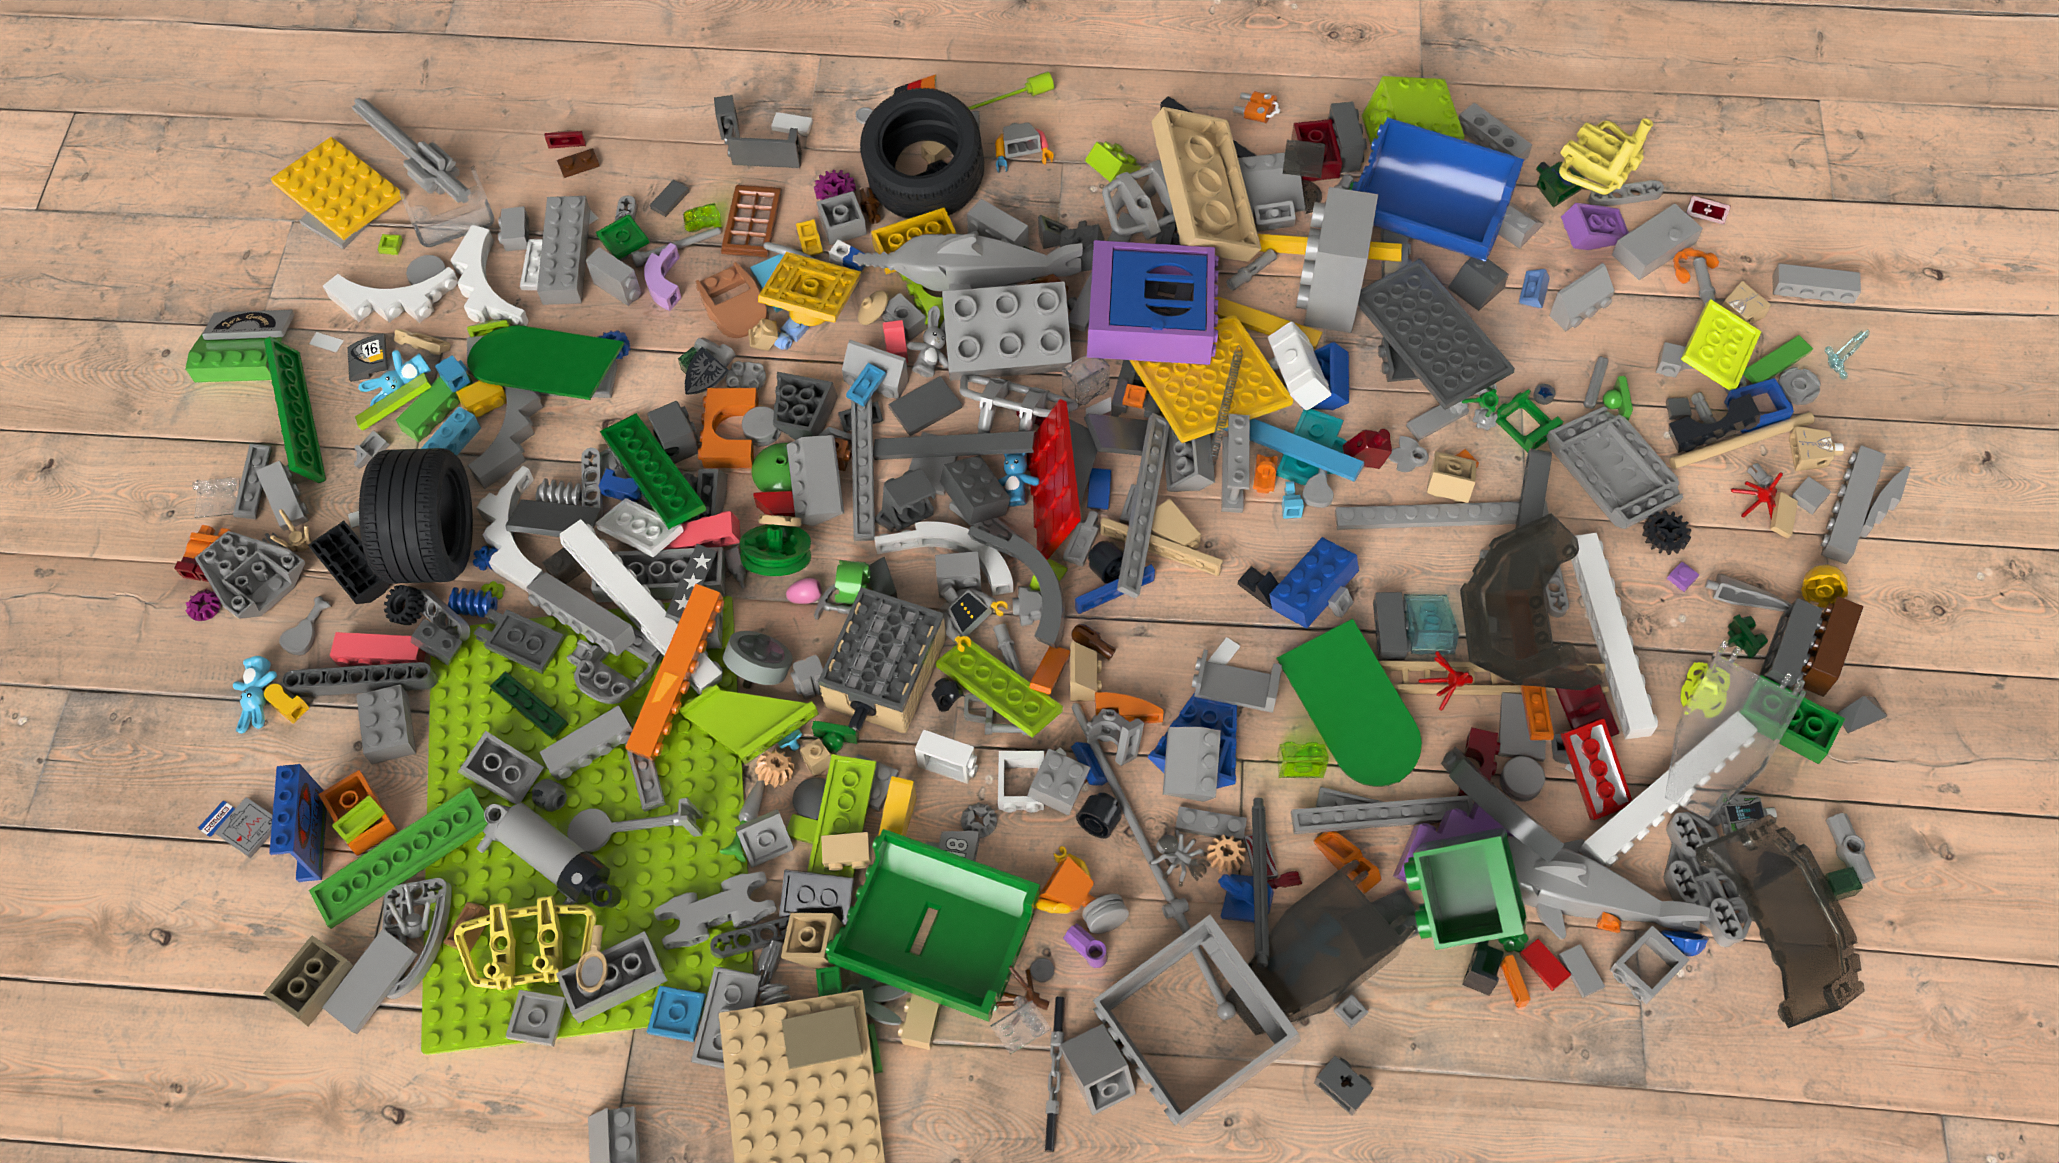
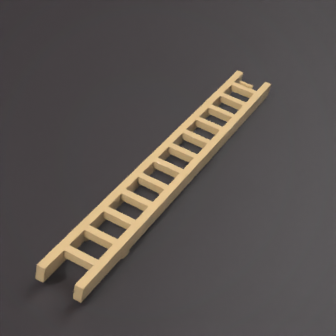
M1379 661L1385 673L1386 671H1402V684H1393L1398 694H1437L1449 685L1448 682L1447 685H1431V683L1409 684L1408 671H1424V679L1431 678L1430 671H1445L1446 677H1448L1449 671L1437 662ZM1448 662L1455 671L1468 672L1469 675L1473 676V682L1469 685L1456 687L1453 692L1454 695H1501L1502 692L1522 695L1516 663ZM1541 663L1543 673H1556L1557 684L1564 682L1563 673H1578L1580 677L1586 675L1585 673H1604L1606 669L1605 664ZM1474 672H1490L1491 685H1476ZM1497 672H1512L1513 686L1498 685ZM1545 686L1547 696H1558L1554 686ZM1602 687L1604 695L1607 696L1609 692L1608 687Z

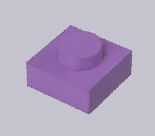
M1681 562L1669 574L1667 579L1685 592L1697 580L1699 574L1684 562Z

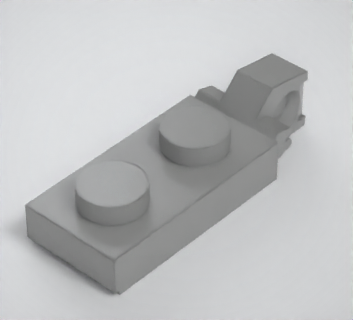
M1090 510L1086 521L1081 520L1077 524L1063 555V560L1082 567L1084 566L1099 530V525H1096L1098 521L1097 512Z

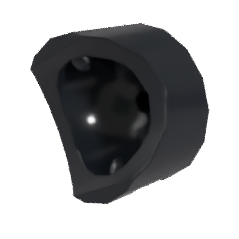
M948 678L938 680L934 684L936 688L931 694L941 712L949 711L958 698L961 696L965 697L957 681H949Z

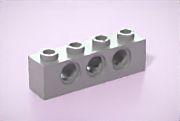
M1473 103L1459 114L1458 119L1463 133L1473 139L1475 143L1522 158L1524 161L1529 157L1532 144L1476 103Z

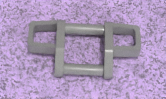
M974 694L965 695L964 718L967 721L985 724V735H992V733H1023V735L1029 736L1014 724H993L994 709L987 704L986 717L969 714V703L971 701H983Z

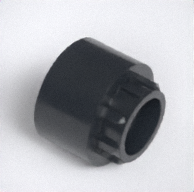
M1101 541L1097 543L1088 555L1090 569L1106 584L1119 579L1124 550L1116 542Z
M1101 792L1087 798L1076 815L1078 824L1087 833L1097 838L1106 839L1110 837L1122 818L1121 806L1113 796Z

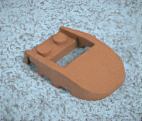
M735 262L733 263L734 266L700 282L696 280V288L700 292L708 317L717 324V328L730 338H742L749 335V329H753L761 318L769 319V312L766 304L758 302L760 291L753 278ZM744 283L750 288V290L716 306L712 301V298Z

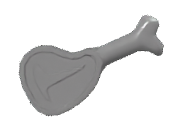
M1319 468L1318 474L1307 481L1302 494L1303 501L1307 505L1317 508H1325L1331 505L1333 491L1327 484L1326 470Z
M321 596L314 599L315 605L307 618L302 620L296 627L282 633L279 643L284 650L299 656L306 654L310 650L315 639L313 623L322 610L331 607L329 601H324Z

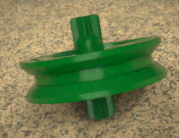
M774 524L757 526L742 535L740 539V549L742 551L740 560L747 570L759 575H790L803 570L810 563L811 538L806 531L796 526Z

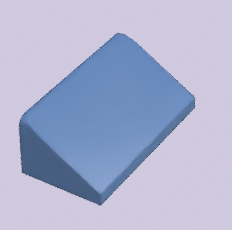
M1546 269L1526 271L1519 299L1520 304L1543 308L1550 280Z

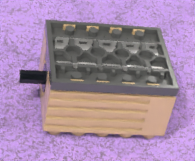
M861 587L818 680L824 706L852 716L848 727L856 732L861 731L864 722L867 721L900 733H906L946 641L944 614Z

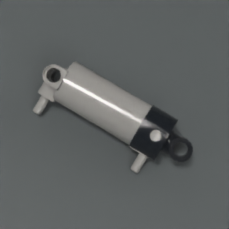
M518 803L512 807L491 804L486 808L484 818L488 824L483 830L486 835L477 846L478 851L484 853L493 840L503 843L554 883L558 890L567 896L562 905L574 904L575 902L577 904H587L592 901L598 907L613 908L620 903L622 895L620 889L615 885L606 883L610 875V869L588 851L580 848L525 804ZM607 890L609 893V897L606 901H604L603 895L604 892Z

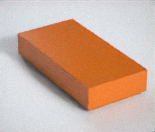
M1513 954L1505 956L1500 966L1516 1007H1525L1531 999Z

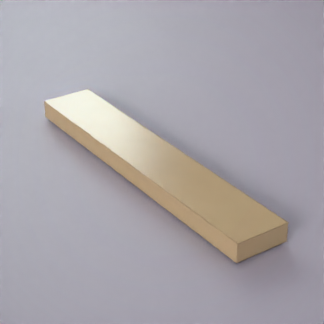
M1103 517L1100 534L1126 543L1129 526ZM1150 534L1148 552L1215 576L1220 575L1223 560Z

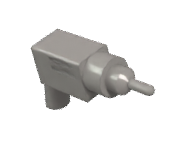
M734 547L724 551L729 571L740 582L741 588H744L743 581L745 580L746 569L740 560L741 551L738 547Z

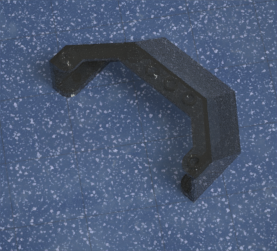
M1550 513L1494 538L1489 544L1490 550L1485 558L1481 557L1472 570L1474 573L1468 584L1464 583L1460 589L1469 662L1516 685L1583 691L1603 683L1601 670L1595 665H1587L1580 659L1578 649L1574 645L1566 642L1555 647L1553 646L1544 589L1560 564L1573 559L1578 554L1579 544L1577 537Z
M1769 814L1711 840L1694 850L1700 865L1708 869L1715 866L1736 884L1737 893L1746 903L1750 918L1756 922L1762 941L1768 945L1773 962L1781 970L1785 1000L1779 1004L1778 1016L1786 1024L1787 1028H1791L1841 1010L1862 994L1865 989L1864 983L1858 980L1857 972L1862 971L1860 956L1854 953L1853 944L1857 943L1856 934L1810 848L1805 844L1799 845L1794 841L1796 840L1795 835L1786 827L1779 828L1775 824L1776 819Z

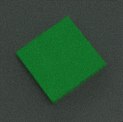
M630 214L596 232L597 237L608 252L618 260L650 243L647 236Z

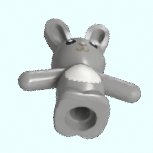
M937 306L929 309L928 328L923 335L924 343L909 342L907 344L908 349L920 351L912 371L923 377L934 376L937 361L943 367L948 368V359L940 351L946 342L945 320L940 328H938L940 310Z

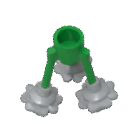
M1493 384L1476 393L1479 394L1478 398H1467L1449 408L1451 413L1461 414L1468 407L1467 403H1479L1481 408L1480 410H1475L1473 422L1477 423L1476 427L1483 428L1486 431L1490 427H1495L1498 416L1494 412L1496 411L1495 406L1499 402L1496 394L1497 386Z

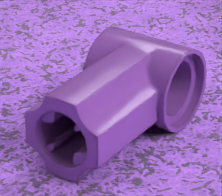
M1077 923L1067 930L1063 937L1064 941L1083 956L1091 967L1100 968L1107 962V951L1103 942L1093 938ZM1093 951L1102 952L1100 957L1093 958L1090 956Z

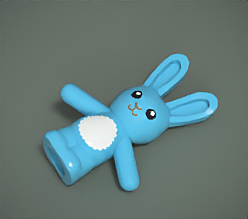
M394 350L392 356L395 370L385 372L380 378L363 381L359 384L358 389L362 392H369L381 387L383 390L370 403V406L374 405L422 373L427 374L432 370L423 356L418 353L411 360L403 364L400 351Z
M261 656L244 659V682L236 681L233 683L235 690L243 691L240 696V704L243 710L236 727V732L240 734L248 730L251 719L253 727L257 729L262 728L265 723L263 708L266 704V698L262 689L277 677V673L275 671L268 672L271 662Z

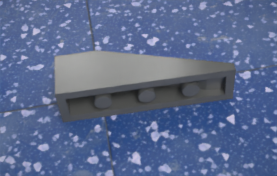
M719 469L698 470L697 495L705 504L706 511L695 516V520L723 512L728 474Z

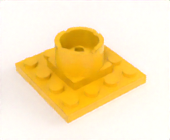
M786 252L758 295V302L786 309L789 311V316L794 322L803 323L806 326L820 325L825 321L835 323L861 278V271Z

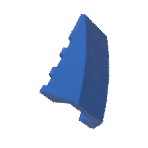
M1194 693L1170 727H1204L1221 731L1217 788L1235 785L1237 705L1194 697ZM1168 731L1161 737L1156 748L1148 755V758L1163 773L1165 771Z

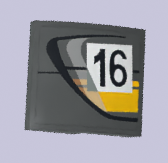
M384 333L364 338L347 347L350 382L369 379L370 373L388 370L386 337Z

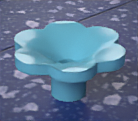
M797 729L778 742V746L782 749L789 745L792 751L797 750L800 745L796 740L802 736V732Z

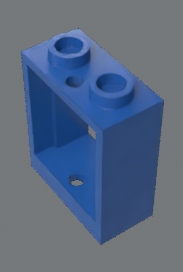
M1775 378L1729 391L1724 401L1728 410L1731 400L1747 394H1751L1754 397L1764 393H1768L1777 409L1775 412L1761 415L1760 424L1749 430H1741L1742 434L1789 419L1794 412L1793 405L1787 400L1783 388Z

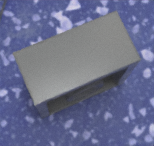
M1808 476L1793 493L1792 498L1798 501L1797 505L1813 515L1827 499L1831 491Z

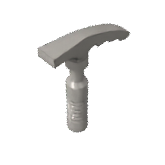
M835 584L821 597L814 614L815 619L819 620L823 610L838 611V613L849 614L851 606H836L828 602L826 603L829 596L837 589Z

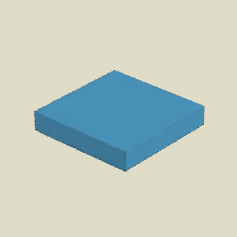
M659 986L647 1033L695 1042L707 997L706 994Z

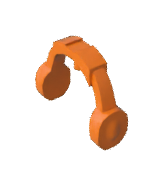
M1685 248L1678 252L1673 260L1676 277L1683 284L1690 281V274L1684 267L1680 266V259L1684 258L1687 260V256H1697L1705 258L1706 265L1711 269L1719 265V260L1713 253L1706 254L1693 248Z

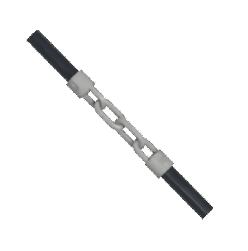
M1060 996L1055 998L1054 1025L1050 1042L1052 1065L1048 1076V1091L1050 1093L1049 1100L1046 1101L1045 1152H1054L1057 1115H1059L1060 1102L1057 1101V1092L1060 1090L1061 1081L1059 1064L1062 1050L1060 1044L1064 1043L1063 1019L1065 998ZM1054 1046L1059 1047V1054L1054 1053ZM1052 1075L1057 1077L1056 1088L1051 1087Z

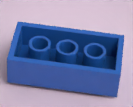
M1322 537L1269 594L1272 610L1307 629L1329 605L1328 600L1339 587H1345L1359 572L1357 555Z

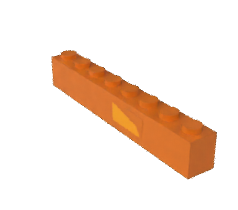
M695 584L625 748L629 752L655 761L656 756L659 757L664 747V744H662L664 737L670 734L674 714L677 715L681 708V697L689 689V678L698 668L699 661L697 660L700 653H704L706 649V638L715 628L717 613H720L723 609L724 600L720 592Z

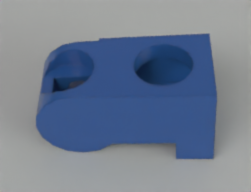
M607 468L598 485L603 496L618 500L627 498L635 502L640 499L642 494L632 478L623 479L617 477L614 470Z

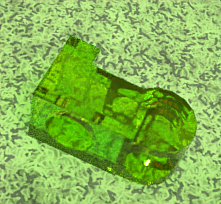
M715 203L696 207L683 213L684 227L688 232H697L708 227L722 228L721 216Z

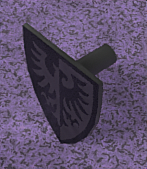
M701 347L688 366L685 377V394H699L707 391V388L716 386L730 370L705 348Z

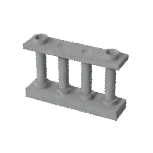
M1228 414V437L1223 436L1221 512H1243V489L1249 490L1250 415Z

